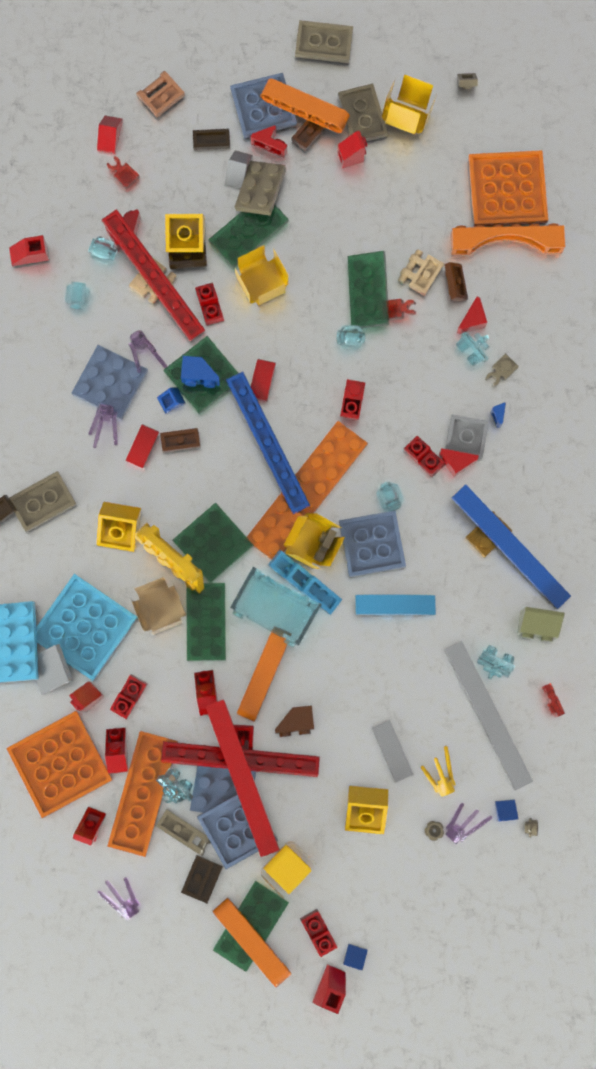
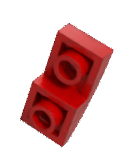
M213 282L195 287L206 326L224 321Z
M257 359L251 388L257 399L268 401L276 362Z
M142 424L125 461L143 468L159 431Z
M418 436L404 448L406 453L431 477L445 465V462Z
M131 674L121 692L117 695L110 710L127 719L148 683Z
M318 909L300 918L320 957L338 948Z

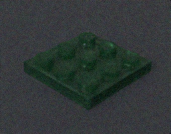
M208 336L163 370L198 414L202 413L230 390L226 379L239 374ZM183 356L202 357L219 376L220 386L215 385L214 388L204 387L203 384L187 386L185 383H182Z
M214 503L172 540L185 555L188 553L193 558L191 562L198 569L202 570L203 576L210 584L254 546L217 503Z

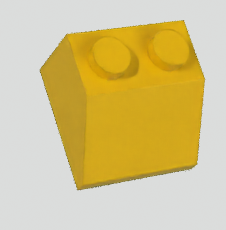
M165 214L166 252H203L205 216L203 214Z
M103 502L98 515L97 545L134 552L137 541L135 533L139 530L141 508Z
M349 786L345 831L384 834L388 810V789Z

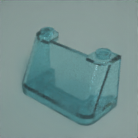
M252 567L230 607L233 610L232 614L240 619L246 617L285 639V644L293 648L295 645L299 646L320 611L322 604L315 600H308V597L291 590L271 579L268 575L265 577V574L261 573L262 571Z

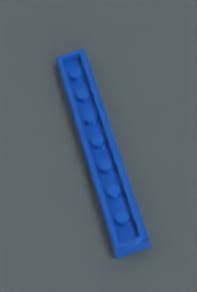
M244 372L226 379L292 514L310 507Z
M466 484L451 497L555 609H559L571 597L564 587Z

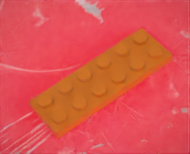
M143 731L139 732L107 847L146 857L172 763L161 762L163 741L176 743L178 741Z

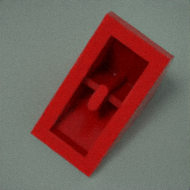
M107 115L103 117L98 127L97 151L116 153L123 123L122 118Z
M477 296L458 327V334L486 327L487 319L480 297Z
M443 448L439 452V457L445 462L453 477L474 465L479 455Z
M234 725L242 748L253 750L254 726Z

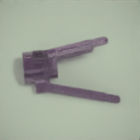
M142 330L131 334V342L128 345L132 350L138 373H141L136 348L143 350L147 347L165 369H168V366L158 355L156 349L146 338Z
M99 404L88 433L92 435L99 419L93 448L97 447L103 421H110V418H112L114 445L118 444L117 412L114 411V406Z
M461 803L451 822L446 827L448 831L445 834L455 844H458L459 841L463 842L469 835L490 821L492 816L487 817L466 832L464 828L475 818L479 811L475 810L461 826L458 824L454 826L464 806V803Z
M127 877L124 878V882L132 902L129 899L124 902L115 888L106 880L105 884L121 905L118 907L101 891L97 893L119 913L121 918L124 916L126 920H129L139 912L137 908L139 903L134 896Z

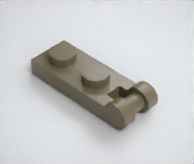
M166 809L156 827L201 856L205 853L204 849L207 844L211 843L205 833ZM196 836L201 839L198 845L193 843Z

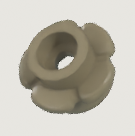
M529 818V822H525V834H529L530 838L538 836V820H532V818Z
M431 821L425 828V834L430 840L436 841L438 838L443 837L444 827L440 822Z

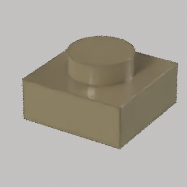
M476 73L457 74L459 87L471 89L478 86Z

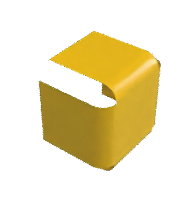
M404 74L397 100L426 110L433 85ZM394 80L386 97L382 119L386 121V124L414 135L422 133L432 112L435 99L428 114L399 102H394L391 98Z
M265 245L238 258L240 276L235 268V275L249 302H256L258 306L285 293V287L288 285V274L276 251L273 248L274 257L268 262L265 256Z
M307 513L304 516H298L284 543V546L287 548L286 554L312 569H320L312 563L320 566H331L345 537L334 538L322 562L316 561L313 557L319 548L320 542L318 540L322 532H326L331 528L342 527L317 513Z
M287 843L262 868L288 894L311 872V868ZM261 871L262 878L284 899V897L263 877Z

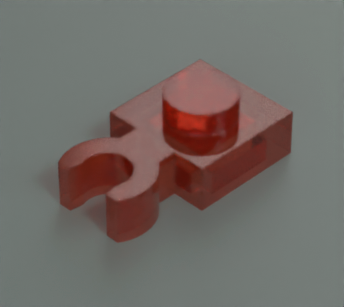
M114 156V161L117 164L111 166L107 163V167L111 172H116L113 174L114 178L127 190L140 176L127 163L122 166L120 159Z
M402 299L384 301V319L386 321L404 319V313L415 315L416 311L409 310V307L415 305L416 302L414 300H407L404 303Z
M552 684L543 686L542 689L548 701L546 706L550 715H554L556 718L565 714Z

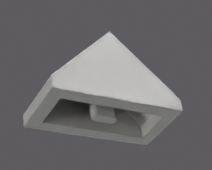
M234 151L229 159L225 185L241 189L253 155Z

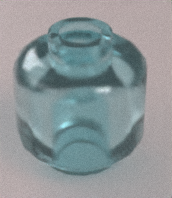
M98 236L96 239L93 238L88 249L90 257L103 264H106L109 259L113 260L117 251L114 249L113 241Z
M72 281L71 284L66 286L64 300L67 304H70V308L81 310V306L88 305L90 289L86 287L85 283Z
M344 325L337 331V344L344 350H357L361 347L362 343H365V333L362 332L358 325Z
M385 482L380 485L376 492L382 509L395 511L402 506L404 497L398 484Z

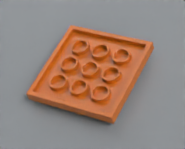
M542 150L469 154L474 226L548 223Z
M77 711L6 748L41 818H45L113 781Z

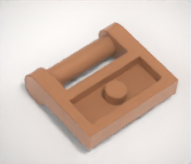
M166 71L160 73V77L145 89L139 90L136 95L158 118L183 98L185 92ZM164 82L167 83L163 88H161V89H160L158 92H156L153 96H151L150 98L147 97V96H148L149 94H151L154 90H156L159 86H161Z

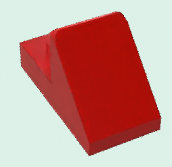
M276 125L251 135V145L282 158H285L287 154V144L281 139H274L277 132Z
M88 807L74 832L73 839L91 846L98 837L106 813Z

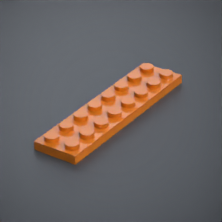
M337 421L295 474L310 507L292 514L281 492L245 540L271 560L279 550L284 552L287 549L284 543L297 517L316 512L368 443Z

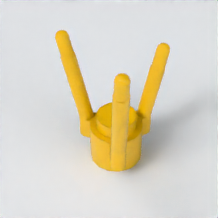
M444 746L449 779L444 776L437 757L434 758V762L441 778L437 781L438 785L426 768L421 766L425 776L433 785L435 792H439L441 797L455 792L454 786L456 785L453 779L447 746Z

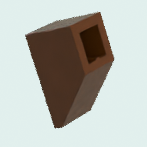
M312 705L293 707L276 727L275 734H279L280 737L291 736V732H299V735L311 734L310 730H314Z

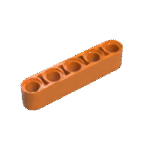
M268 79L260 95L265 102L336 133L343 132L350 117L346 110L275 79Z
M273 627L238 708L237 715L255 722L289 643L291 633Z
M228 897L212 911L276 988L292 974Z

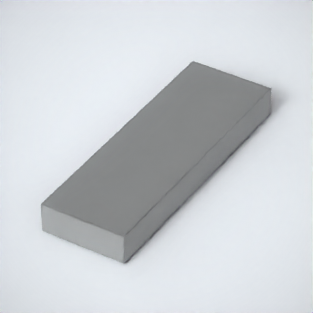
M389 720L373 727L372 730L395 783L414 775L391 721Z

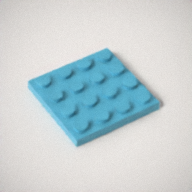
M73 574L37 625V643L45 649L60 644L66 663L94 681L138 617L76 574Z
M35 602L0 604V683L38 680Z

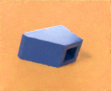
M183 356L182 383H185L187 386L203 384L204 387L214 388L215 385L220 386L219 376L202 357Z

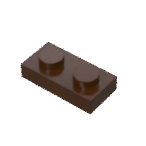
M306 120L292 136L291 141L306 152L326 128Z
M453 262L444 264L451 300L461 302L468 300L462 264Z
M198 428L160 433L163 453L201 448Z

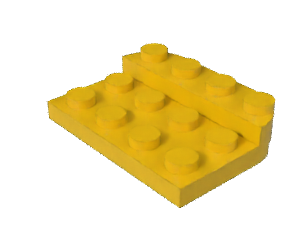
M146 523L135 533V538L141 544L144 543V549L149 554L157 556V560L163 566L172 569L173 575L185 581L186 586L190 590H196L200 593L204 589L202 570L198 569L191 562L193 558L188 553L183 557L161 538L158 527L155 525L150 527Z

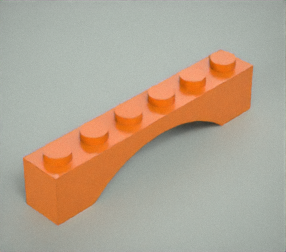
M552 223L548 226H540V224H531L529 226L514 224L511 227H503V225H494L492 227L476 225L467 228L463 225L456 226L451 231V256L471 255L486 244L504 240L529 244L544 254L562 253L565 248L564 225Z

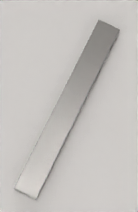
M460 641L444 649L514 789L517 790L533 782L463 642Z

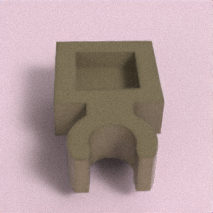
M505 353L492 366L495 372L488 373L485 380L487 381L491 377L495 378L496 382L492 385L494 388L499 384L500 378L506 381L519 366Z
M328 529L326 532H322L318 540L320 542L319 548L313 559L318 562L323 561L327 550L337 534L336 531Z

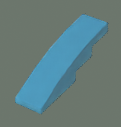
M279 550L268 564L270 568L331 615L342 601L338 595L306 571L301 565L294 562L283 551Z
M355 595L356 615H436L435 595Z

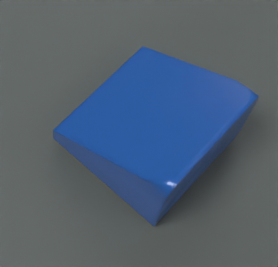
M170 387L157 397L165 414L185 404V400L177 387Z
M506 402L494 406L490 412L497 428H500L503 424Z
M515 799L495 801L497 821L519 819Z
M348 944L343 965L363 971L368 950Z

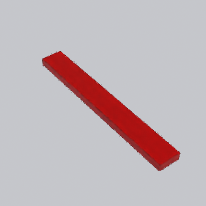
M116 209L101 219L102 223L187 339L191 342L204 333V327L119 211Z
M223 699L205 706L260 857L279 851L280 848L225 700Z
M163 741L161 762L228 769L220 747ZM243 749L251 771L318 777L320 756Z

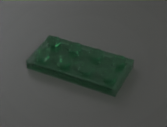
M274 205L271 216L240 212L210 237L208 241L227 263L234 268L238 265L239 257L257 249L287 224L289 219L276 205Z
M377 251L347 256L351 328L355 330L389 325L385 252Z
M204 583V589L200 593L196 590L192 591L186 586L187 661H226L225 583Z
M255 881L238 910L266 941L289 902ZM225 929L213 951L247 972L253 960L228 930Z

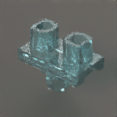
M466 331L461 334L462 338L457 342L456 346L461 352L466 351L469 347L472 348L474 352L467 357L470 364L475 366L481 361L486 362L489 358L480 346L487 350L489 346L486 341L489 337L487 335L481 337L479 333H476L474 337L477 342H475Z
M491 645L485 651L483 650L477 663L483 665V670L489 672L487 678L490 680L494 675L499 678L502 675L508 678L515 668V665H513L514 656L505 653L502 659L496 657L498 650Z
M176 768L168 769L165 775H159L156 779L163 787L162 791L165 793L163 800L166 803L173 801L176 804L185 799L191 801L193 795L190 793L193 784L186 779L179 782L180 772Z

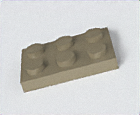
M299 20L295 57L349 63L353 26Z
M373 83L338 92L341 108L350 114L346 123L349 135L360 130L361 136H365L366 141L388 136Z
M250 161L234 206L236 211L271 216L287 170L286 166Z
M58 471L9 497L17 509L15 514L26 533L77 505Z

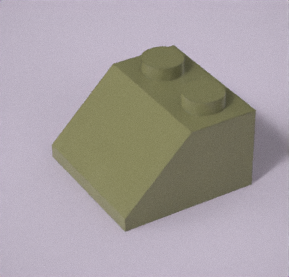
M525 607L520 611L517 634H521L522 638L525 639L541 637V641L553 642V639L559 638L565 613Z

